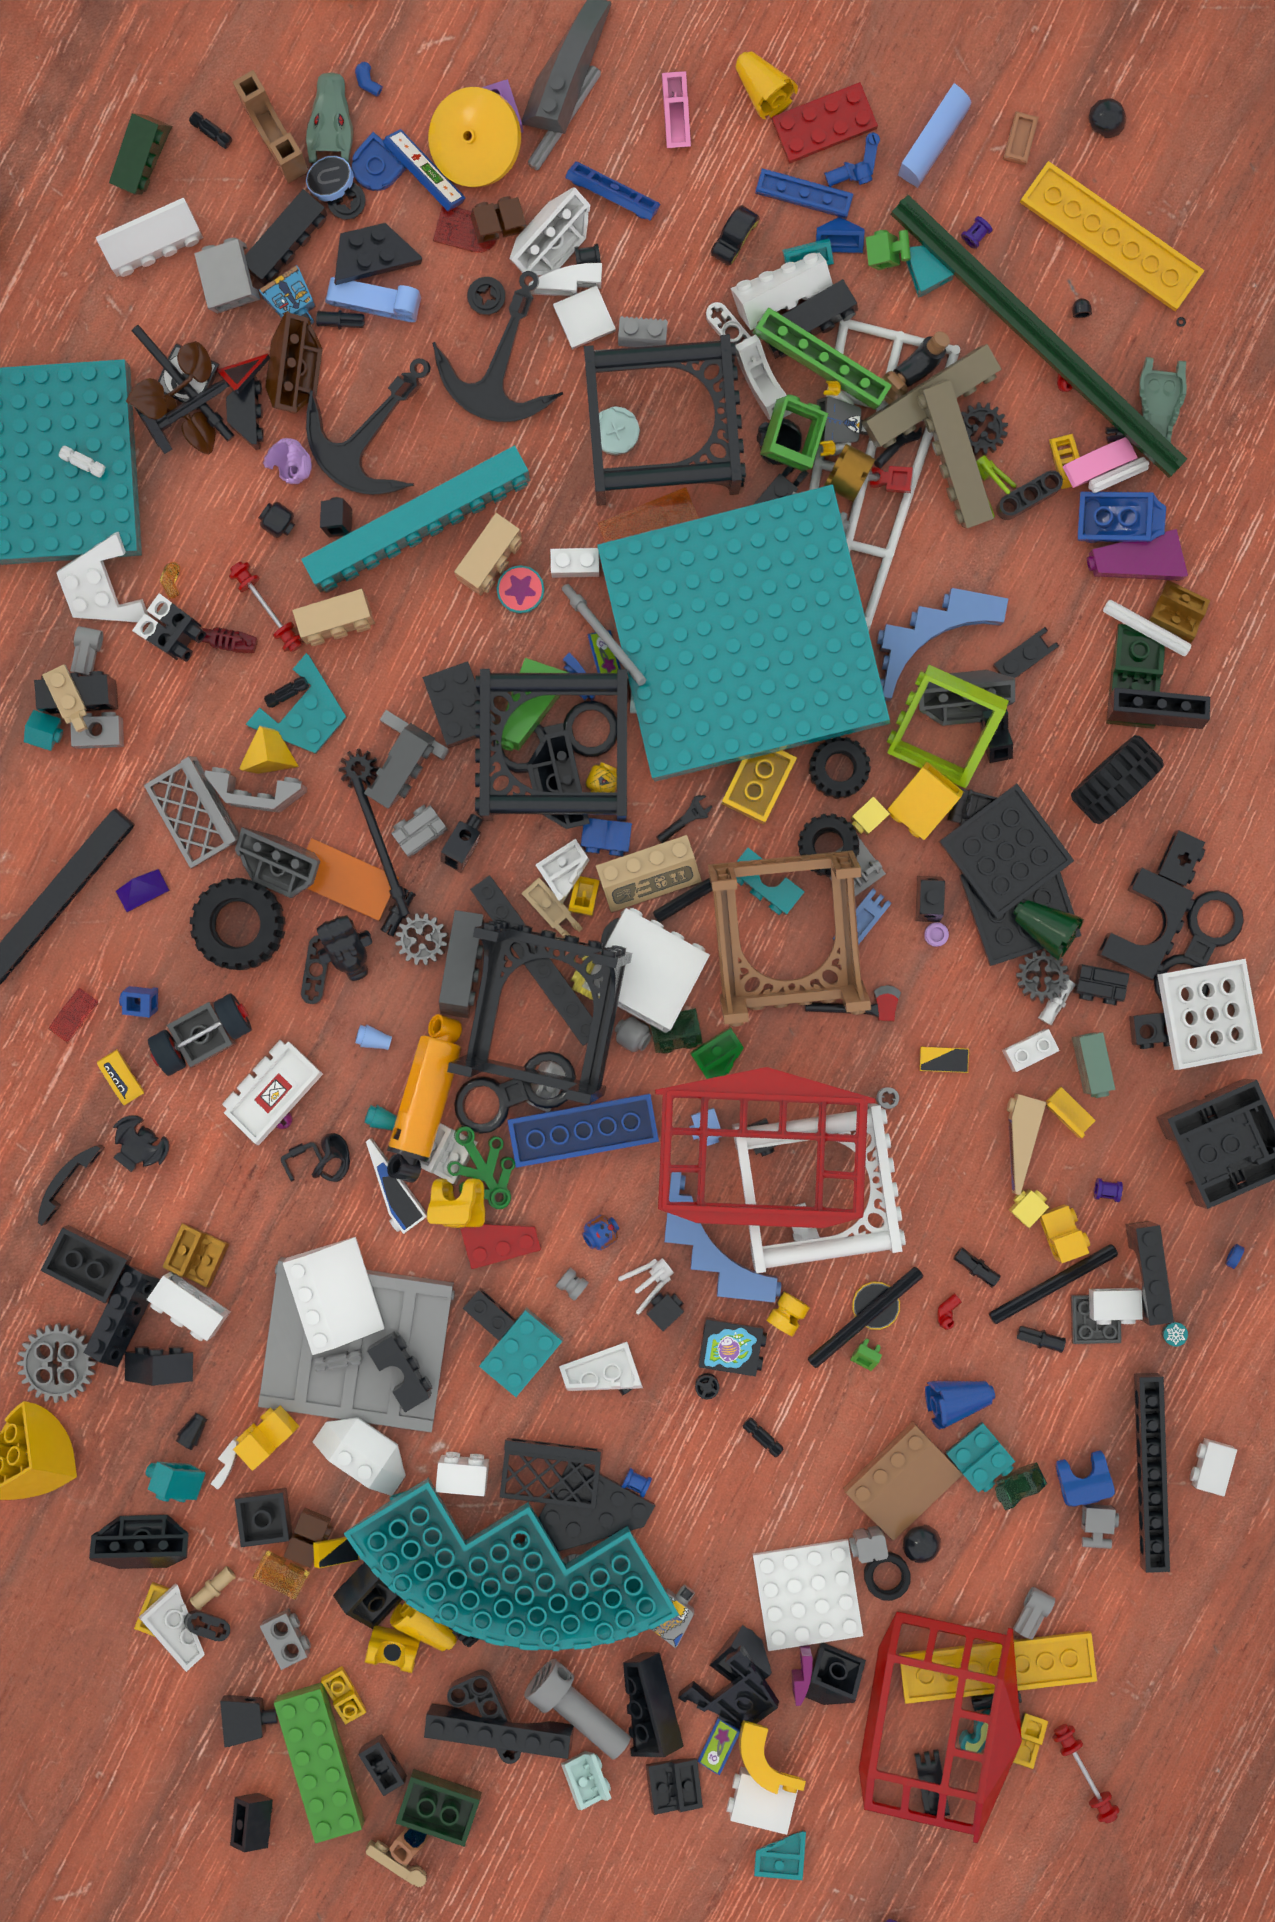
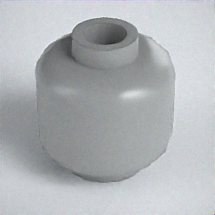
M629 1017L625 1021L622 1019L615 1027L617 1043L631 1052L643 1051L652 1037L649 1026L635 1017Z

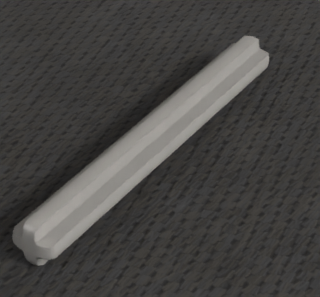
M590 66L570 121L601 76V71L595 66ZM548 130L528 160V165L535 170H539L563 133Z

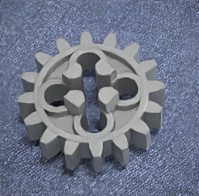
M418 913L415 914V920L407 917L408 924L400 923L399 925L403 929L402 933H396V936L401 937V941L396 942L397 946H402L399 954L407 953L406 961L415 958V965H418L420 960H423V963L428 965L429 958L436 962L437 958L435 955L437 953L444 954L440 949L441 946L448 945L442 941V938L448 936L447 933H441L440 931L444 928V925L440 924L437 926L438 919L434 917L430 921L429 914L426 913L423 919L420 918ZM431 925L433 931L427 934L425 939L429 942H434L436 948L430 951L427 945L421 943L418 953L413 954L411 947L418 943V939L409 937L408 930L414 928L417 934L423 935L425 933V926Z

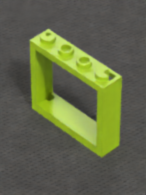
M928 665L925 673L920 671L915 685L918 688L916 692L911 691L905 704L908 705L906 712L901 710L896 721V724L899 725L897 731L892 730L887 742L890 743L887 753L919 768H922L928 762L951 782L966 789L1006 712L1009 700ZM929 682L993 710L964 768L901 740Z

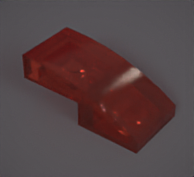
M78 988L48 1029L66 1043H69L83 1026V1022L98 1006V1001L81 988Z

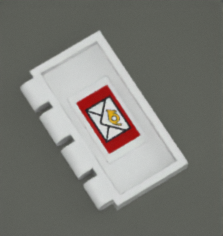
M279 1040L269 1051L273 1059L270 1060L265 1056L253 1069L257 1076L254 1077L249 1073L238 1085L237 1089L241 1094L238 1095L233 1091L222 1103L226 1108L224 1114L256 1145L261 1144L323 1075L289 1041L285 1044Z

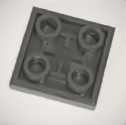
M1071 1295L1073 1344L1121 1343V1320H1111V1324L1108 1325L1097 1324V1321L1090 1318L1089 1295Z

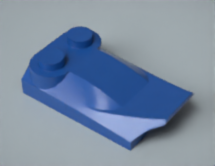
M1080 492L1078 541H1086L1088 543H1095L1097 541L1151 542L1165 534L1166 506L1152 492Z

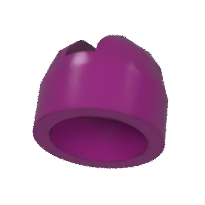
M290 1112L283 1118L287 1124L283 1125L280 1121L276 1126L277 1128L285 1129L292 1124L293 1117Z

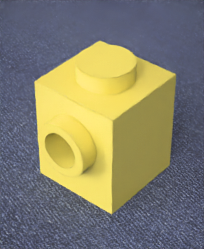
M872 797L851 817L854 821L852 825L859 834L864 832L868 835L890 813Z
M1028 1189L1026 1192L1022 1190L1021 1195L1017 1194L1013 1199L1015 1203L1009 1211L1026 1227L1030 1228L1049 1206L1044 1203L1047 1198L1038 1190L1033 1192Z

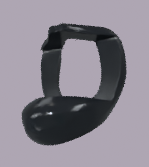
M329 1133L321 1140V1147L325 1156L319 1161L311 1175L313 1178L321 1176L328 1181L338 1182L345 1177L349 1170V1149L346 1141L339 1134ZM333 1158H339L342 1163L334 1176L322 1171L328 1161Z

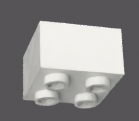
M446 1452V1455H441L438 1462L435 1492L484 1496L487 1489L489 1459H484L482 1454H470V1457H461L458 1452Z

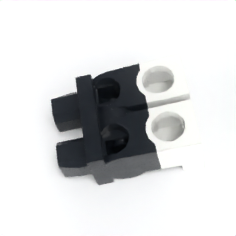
M159 593L147 611L166 624V626H162L144 613L132 631L175 660L180 659L188 662L193 655V651L187 646L192 639L197 643L202 642L206 632L201 628V624ZM161 603H164L163 606L161 607V609H160V610L158 611V613H157V607H158ZM151 622L146 628V630L143 632L144 625L146 623Z

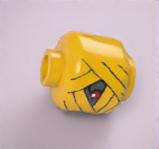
M602 762L600 765H594L585 783L587 788L591 789V792H615L617 789V769Z

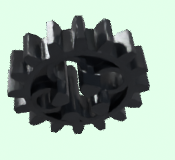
M977 402L975 409L971 405L967 407L968 414L963 411L961 412L975 456L978 451H982L983 456H986L988 449L994 453L997 450L996 445L1001 447L1004 443L1001 438H1006L1008 434L1003 431L1008 426V423H1002L1005 415L1001 414L998 416L999 408L995 407L991 410L990 403H987L985 408H982L981 403ZM990 416L993 422L988 423L985 431L978 437V442H973L970 437L974 436L978 428L983 425L985 417ZM974 419L976 422L975 424L970 425L968 423V420ZM993 433L995 435V439H989L988 434Z

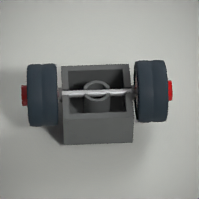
M232 993L215 1002H208L168 1024L167 1027L170 1033L167 1030H162L148 1038L147 1041L151 1050L150 1055L154 1063L167 1076H171L177 1071L184 1069L186 1062L190 1068L196 1067L236 1045L235 1039L252 1030L248 1019V1011Z

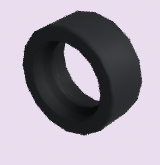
M888 1552L887 1559L878 1561L873 1559V1562H867L864 1569V1580L868 1590L876 1598L884 1601H893L907 1592L911 1583V1573L906 1562L899 1555ZM891 1562L899 1567L901 1581L896 1588L883 1590L875 1584L873 1573L875 1568L881 1563Z

